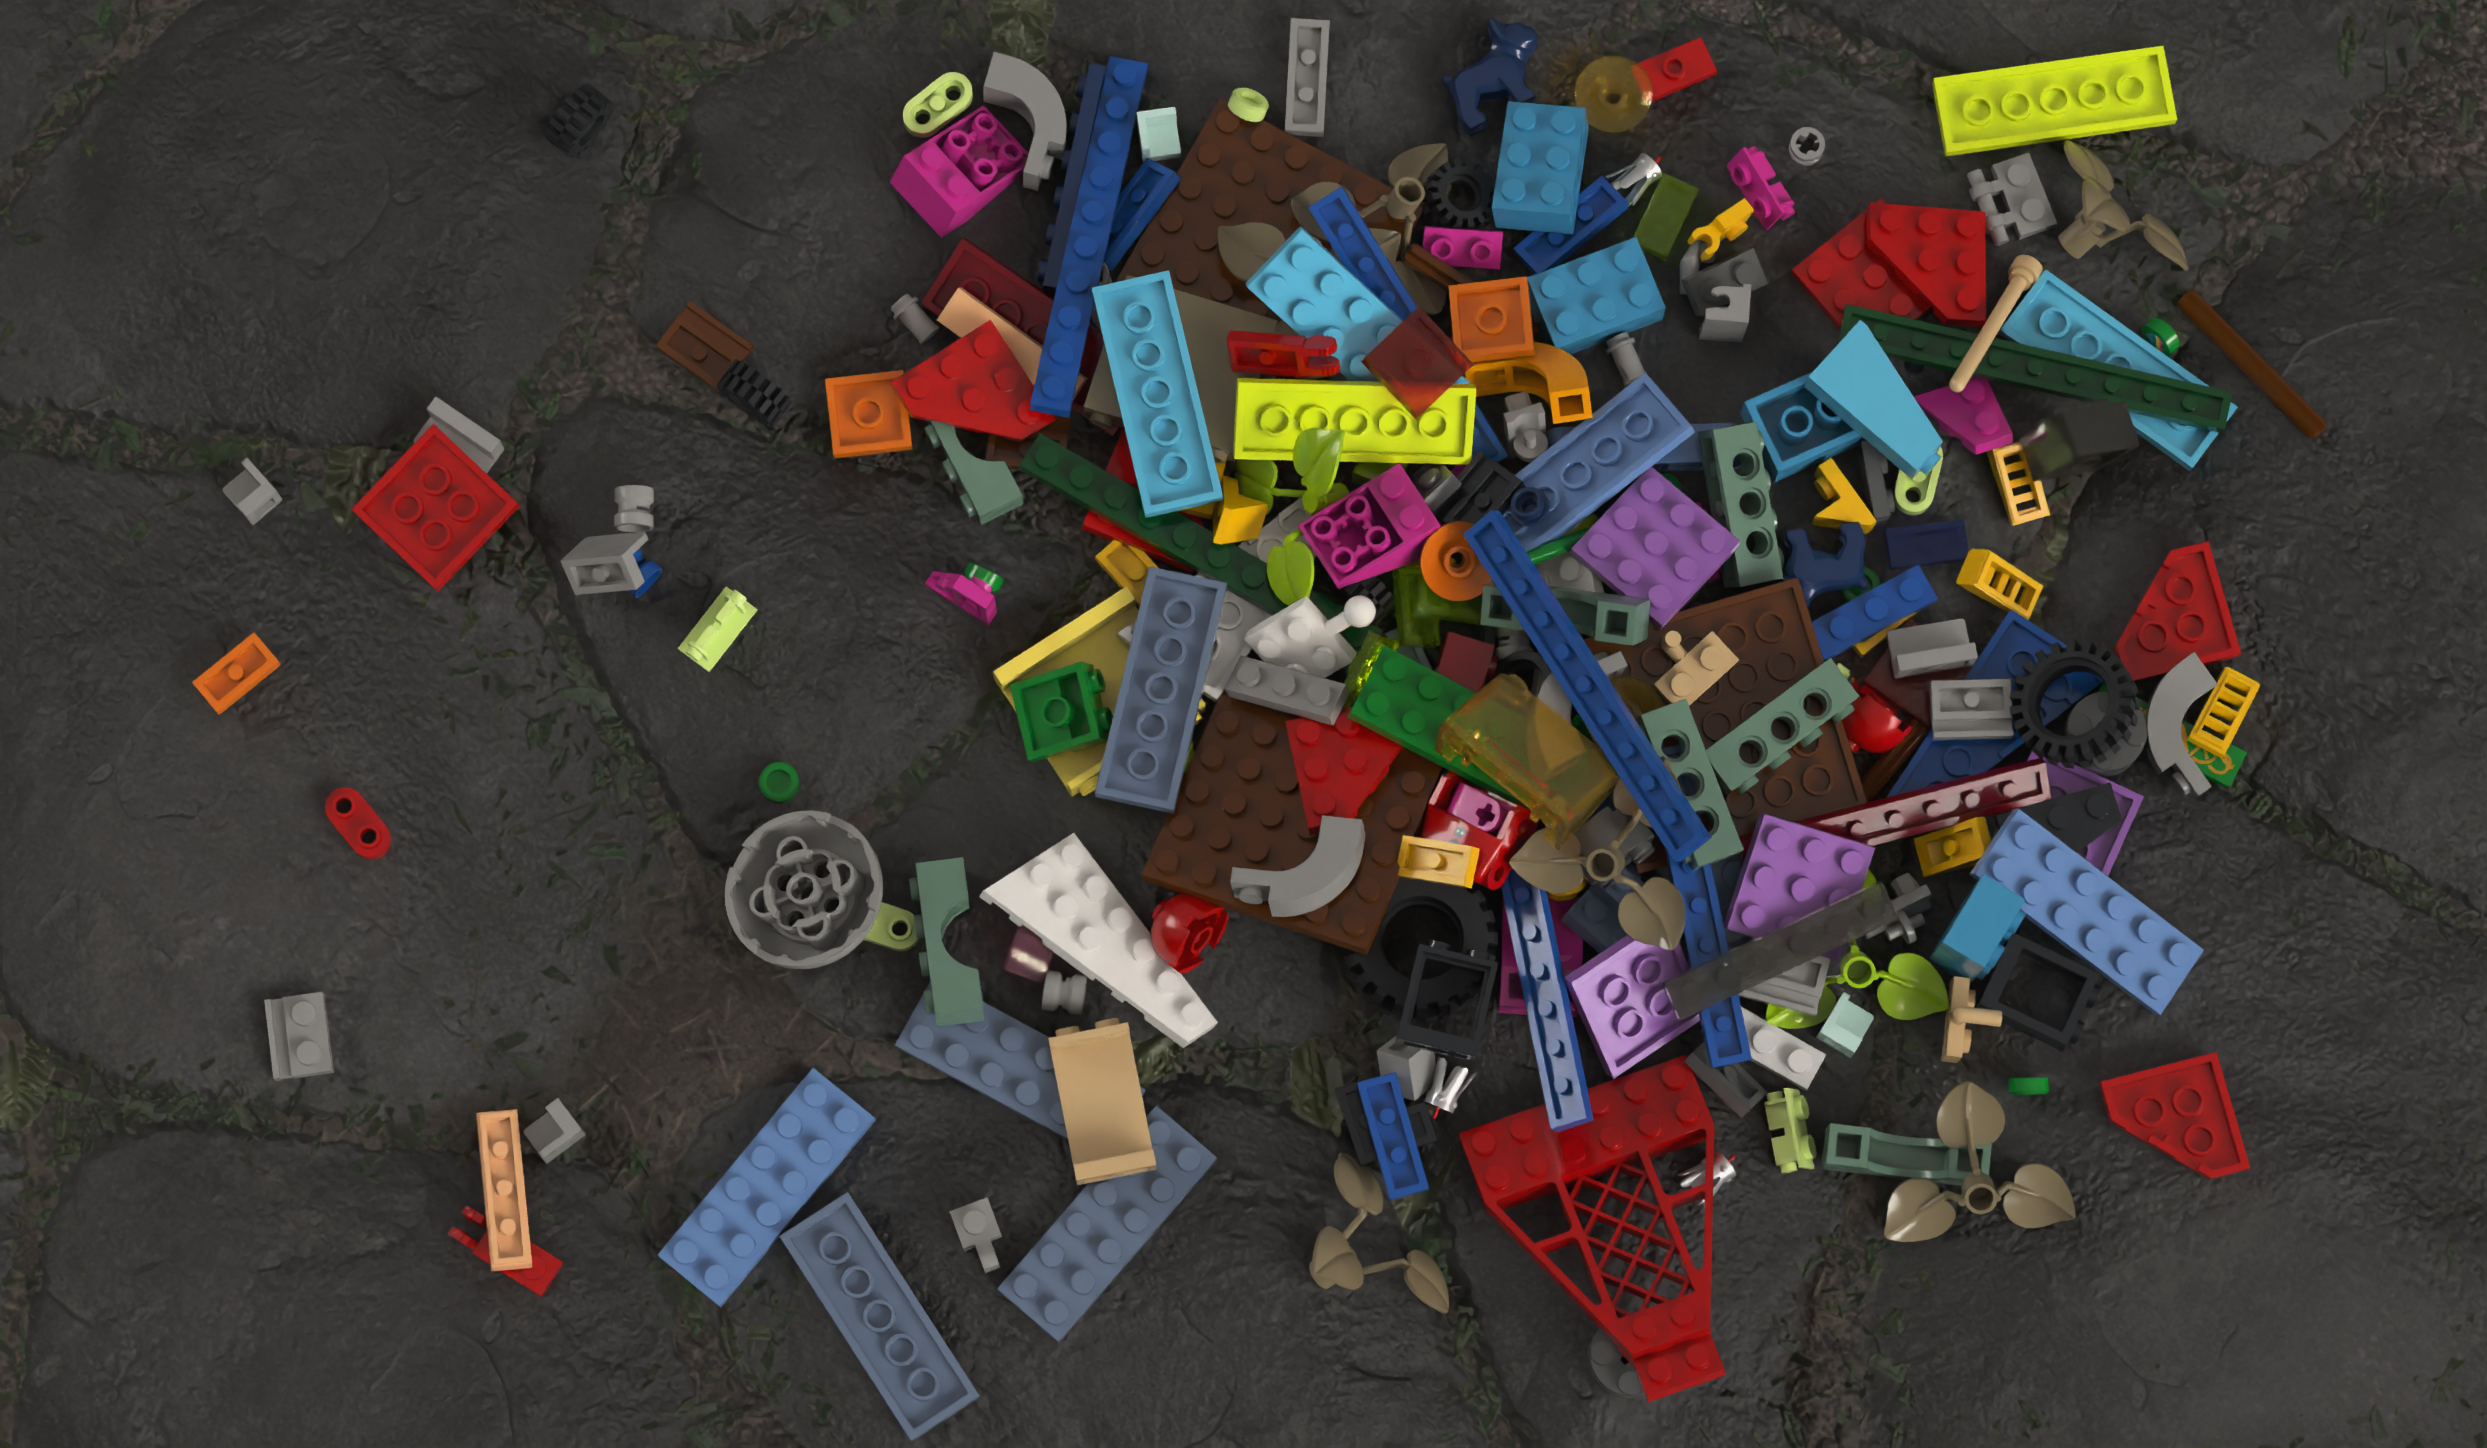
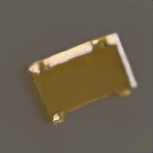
M1499 674L1456 709L1440 725L1434 748L1436 752L1449 762L1456 755H1462V764L1468 767L1473 762L1531 809L1529 818L1535 823L1541 818L1548 828L1543 838L1558 851L1614 791L1617 781L1620 779L1603 750L1528 691L1525 682L1515 674H1510L1509 676Z

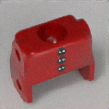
M1449 771L1445 776H1441L1428 803L1418 838L1479 848L1480 851L1473 882L1490 890H1496L1501 887L1512 870L1509 864L1510 859L1535 833L1539 825L1537 820L1538 814L1528 808L1513 804L1482 787L1470 785L1469 780ZM1459 782L1482 791L1497 801L1514 808L1513 811L1509 810L1497 837L1446 812Z

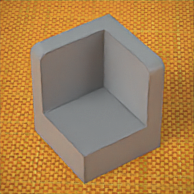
M246 457L241 462L245 470L223 487V493L253 526L283 499Z
M1396 1035L1377 1050L1380 1076L1396 1072L1403 1098L1415 1101L1432 1088L1436 1069L1435 1054L1431 1051L1395 1043Z
M559 1098L545 1107L548 1111L546 1114L524 1130L525 1136L546 1164L586 1135Z

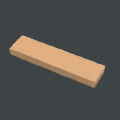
M962 287L958 288L937 321L962 338L991 320L1034 385L1043 346ZM1080 372L1074 398L1088 379Z
M517 1109L476 1113L491 1272L532 1268Z

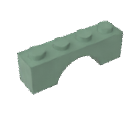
M928 420L929 426L924 428L925 433L934 449L941 446L947 460L942 462L943 468L951 483L959 481L965 493L959 496L969 518L976 515L980 524L983 525L1023 505L1022 494L1005 461H985L974 457L958 441L955 427Z
M1490 582L1483 585L1480 625L1515 630L1524 629L1495 583ZM1548 586L1578 633L1591 636L1595 641L1632 646L1647 639L1651 599Z
M963 857L915 863L917 877L909 878L912 902L920 901L921 914L914 915L917 939L925 938L926 952L919 953L922 977L930 976L931 989L924 990L926 1013H935L936 1027L984 1021L978 969L957 962L949 955L942 942L949 923L957 915L969 909Z
M1830 1123L1825 1129L1821 1169L1901 1179L1927 1178L1935 1183L1962 1186L1963 1180L1972 1173L1968 1145L1960 1148H1949L1941 1139L1898 1136L1879 1132L1872 1128ZM1992 1143L1989 1145L1975 1144L1980 1172L1989 1176Z

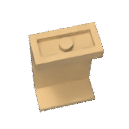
M1118 1018L1098 1021L1095 1023L1096 1029L1081 1032L1079 1026L1058 1029L1055 1031L1056 1037L1048 1038L1077 1185L1157 1170L1128 1022L1120 1024Z

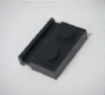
M1479 451L1457 477L1462 485L1432 513L1437 520L1444 524L1455 521L1476 524L1491 510L1500 511L1503 515L1510 506L1513 495L1526 486L1521 479Z

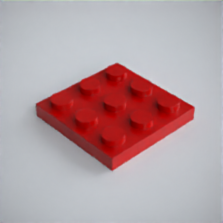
M1882 198L1875 202L1886 204ZM1867 209L1795 266L1790 273L1839 330L1846 304L1914 320H1919L1932 309L1920 294L1916 296L1895 274L1896 270L1881 254L1877 256L1867 246Z
M433 424L351 510L439 592L520 505Z

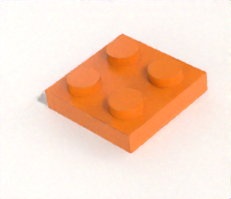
M1527 276L1448 286L1456 364L1535 355Z
M904 370L825 379L834 459L913 450L909 413L890 385L893 380L904 374Z

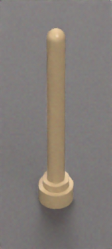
M2019 255L2011 264L2008 270L2009 285L1949 382V387L1953 392H1961L1965 388L2021 293L2032 288L2042 275L2043 267L2034 257Z

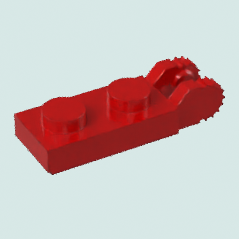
M1230 330L1226 338L1233 372L1307 378V376L1330 377L1340 371L1338 358L1331 356V354L1337 351V343L1332 336L1316 334L1306 339V336Z
M466 1205L461 1212L465 1215V1218L487 1229L486 1217ZM452 1226L448 1235L473 1250L472 1254L490 1265L487 1231L478 1243L469 1237L468 1233ZM530 1242L532 1268L502 1270L500 1272L542 1297L564 1263Z

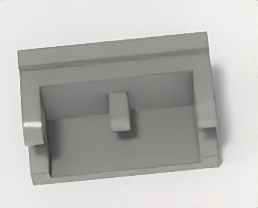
M1743 284V287L1718 286L1713 288L1711 295L1716 297L1725 296L1730 304L1729 306L1706 308L1702 326L1699 328V340L1742 343L1749 323L1751 284Z

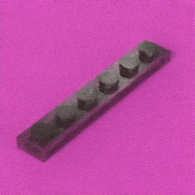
M1878 881L1667 979L1662 984L1677 1018L1683 1020L1898 920V917L1883 882Z

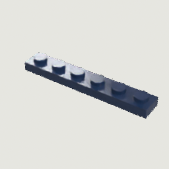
M1090 63L1088 74H1081L1078 82L1076 97L1082 98L1080 112L1073 111L1071 115L1069 134L1074 135L1072 149H1064L1061 171L1067 172L1064 186L1057 185L1053 208L1059 209L1056 223L1049 222L1045 245L1051 246L1048 260L1041 259L1037 282L1043 283V291L1052 297H1055L1106 74L1104 65Z

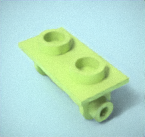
M725 587L678 647V650L710 672L758 609L746 601L747 598L735 589L732 591Z
M1783 1088L1784 1098L1782 1091L1766 1094L1768 1101L1764 1102L1769 1130L1774 1131L1784 1128L1785 1131L1784 1136L1771 1138L1776 1166H1780L1782 1174L1797 1171L1796 1163H1798L1799 1168L1814 1169L1813 1159L1816 1158L1817 1152L1813 1137L1807 1133L1805 1119L1809 1117V1109L1805 1097L1800 1095L1798 1089Z

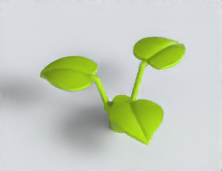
M1311 428L1304 430L1298 435L1294 445L1293 463L1297 473L1303 476L1301 484L1306 486L1308 490L1279 489L1274 487L1278 477V470L1273 460L1237 459L1234 478L1238 479L1239 494L1268 503L1266 515L1272 508L1273 495L1301 497L1305 511L1315 515L1349 494L1344 484L1334 483L1341 458L1345 431L1341 429ZM1300 529L1295 530L1284 538V546L1272 547L1267 560V576L1270 586L1277 597L1288 606L1304 597L1309 598L1314 581L1312 553L1303 542L1294 541L1303 535Z
M1869 869L1852 918H1862L1863 914L1867 913L1868 910H1873L1878 903V883ZM1850 923L1846 935L1850 952L1844 955L1840 961V974L1826 976L1817 1007V1015L1811 1016L1767 1004L1765 1019L1773 1026L1786 1029H1799L1817 1025L1828 1018L1836 1005V997L1826 985L1830 983L1842 984L1845 981L1854 988H1864L1870 985L1873 980L1883 978L1884 980L1880 982L1877 988L1878 1002L1883 1011L1899 1020H1913L1935 1012L1945 1011L1949 1008V1000L1945 984L1937 970L1927 959L1915 953H1899L1890 960L1888 972L1883 970L1876 971L1870 958L1865 953L1859 951Z

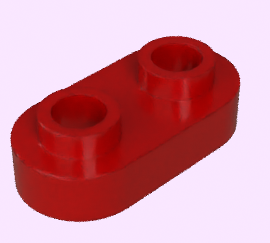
M348 787L334 790L325 802V813L331 823L360 857L375 860L384 856L391 846L392 838L389 829L358 791ZM342 801L351 802L352 807L349 812H338V806ZM368 831L376 832V839L371 844L363 842V835Z

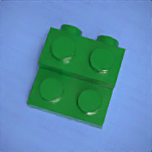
M1078 662L1010 684L1028 761L1036 762L1067 751L1078 752L1107 742L1113 714L1108 707H1103L1100 693L1106 690L1105 680L1099 669L1094 670L1092 664Z

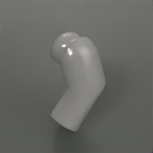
M1701 240L1691 244L1680 261V294H1686L1681 282L1682 279L1699 272L1701 263H1712L1715 260V254L1708 260H1701L1700 256L1708 248L1707 243H1701Z

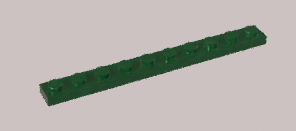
M1846 304L1836 345L1862 320L1868 326L1887 357L1956 372L1978 334ZM1994 338L1972 375L1973 377L2218 433H2223L2225 430L2233 393Z
M1039 433L1022 460L1019 470L1106 519L1207 579L1226 582L1228 591L1273 616L1288 607L1277 597L1270 586L1267 576V563L1232 543L1222 545L1213 543V532L1177 511L1145 518L1140 493L1137 488L1043 434ZM1311 590L1309 599L1328 620L1344 612L1342 606ZM1370 623L1368 626L1361 628L1350 626L1339 632L1357 652L1353 663L1363 667L1381 637L1382 629Z

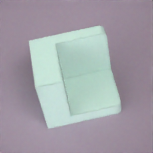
M1168 107L1137 112V129L1142 162L1144 163L1147 158L1153 161L1180 158L1181 148L1177 129L1176 108Z
M1843 992L1816 1038L1851 1058L1863 1040L1862 1038L1872 1023L1874 1016L1848 1000L1850 995Z

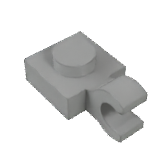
M988 1197L949 1211L963 1250L967 1251L976 1247L985 1274L999 1269L1000 1265L991 1241L1001 1238L1002 1235Z

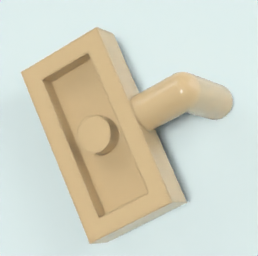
M1669 631L1662 638V649L1676 664L1652 686L1668 704L1686 699L1690 706L1739 661L1713 631L1689 652L1680 645L1681 636L1677 631Z
M1954 976L1949 982V1008L1946 1010L1941 1061L1957 1063L1962 1058L1963 1053H1969L1972 1032L1971 1029H1965L1966 1023L2001 1026L2002 1011L1974 1007L1976 992L1969 989L1970 978Z

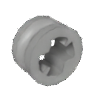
M1812 127L1798 129L1792 135L1789 144V154L1792 160L1803 166H1811L1821 159L1825 148V139L1822 133ZM1808 138L1814 141L1813 148H1817V151L1809 150L1806 154L1800 151L1801 144L1796 143L1798 141L1804 143Z

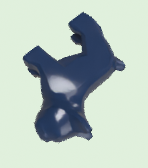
M1493 17L1489 18L1488 33L1491 40L1489 54L1481 61L1458 72L1454 77L1449 75L1443 77V82L1450 90L1456 106L1457 119L1462 129L1470 137L1487 130L1485 124L1487 122L1486 117L1482 112L1478 111L1480 100L1505 97L1507 101L1535 104L1534 92L1524 85L1526 63L1529 56L1534 53L1538 46L1537 33L1531 26H1525L1520 22L1504 25Z
M1859 522L1840 525L1839 540L1843 546L1837 555L1813 551L1805 529L1786 531L1784 544L1791 556L1784 568L1783 579H1778L1768 586L1798 577L1807 608H1809L1815 596L1823 593L1851 589L1855 586L1865 590L1868 586L1864 576L1863 561L1866 544Z

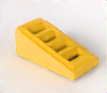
M2030 439L2018 440L2012 444L1987 451L2011 526L2049 516L2050 512ZM2019 454L2021 461L2005 465L2003 458ZM2024 469L2026 476L2009 480L2008 473ZM2027 484L2030 485L2031 491L2013 496V488ZM2032 499L2035 500V507L2017 511L2016 504Z
M1971 549L1968 552L1956 580V583L1967 591L2008 613L2012 609L2027 620H2029L2043 588V585L1992 551L1986 549ZM1995 571H1996L1997 574H1996V576H1995V578H1994V581H1993V583H1992V585H1991V587H1990L1989 584H1990V582H1991V580H1992V578H1993V575H1994V573H1995ZM2010 579L2011 581H2010V583H2009V585H2008V588H2007L2005 594L2003 595V591H2004V589H2005V587H2006V584H2007L2008 580ZM2022 585L2024 587V590L2021 594L2018 603L2016 604L2014 600Z
M2225 667L2216 680L2218 685L2211 690L2187 738L2189 742L2220 758L2224 757L2260 687L2257 681L2230 667ZM2219 698L2238 708L2237 711L2218 702L2217 699ZM2210 713H2213L2227 720L2228 722H2230V725H2227L2222 721L2210 716ZM2205 725L2224 735L2223 739L2221 740L2202 730L2203 726Z

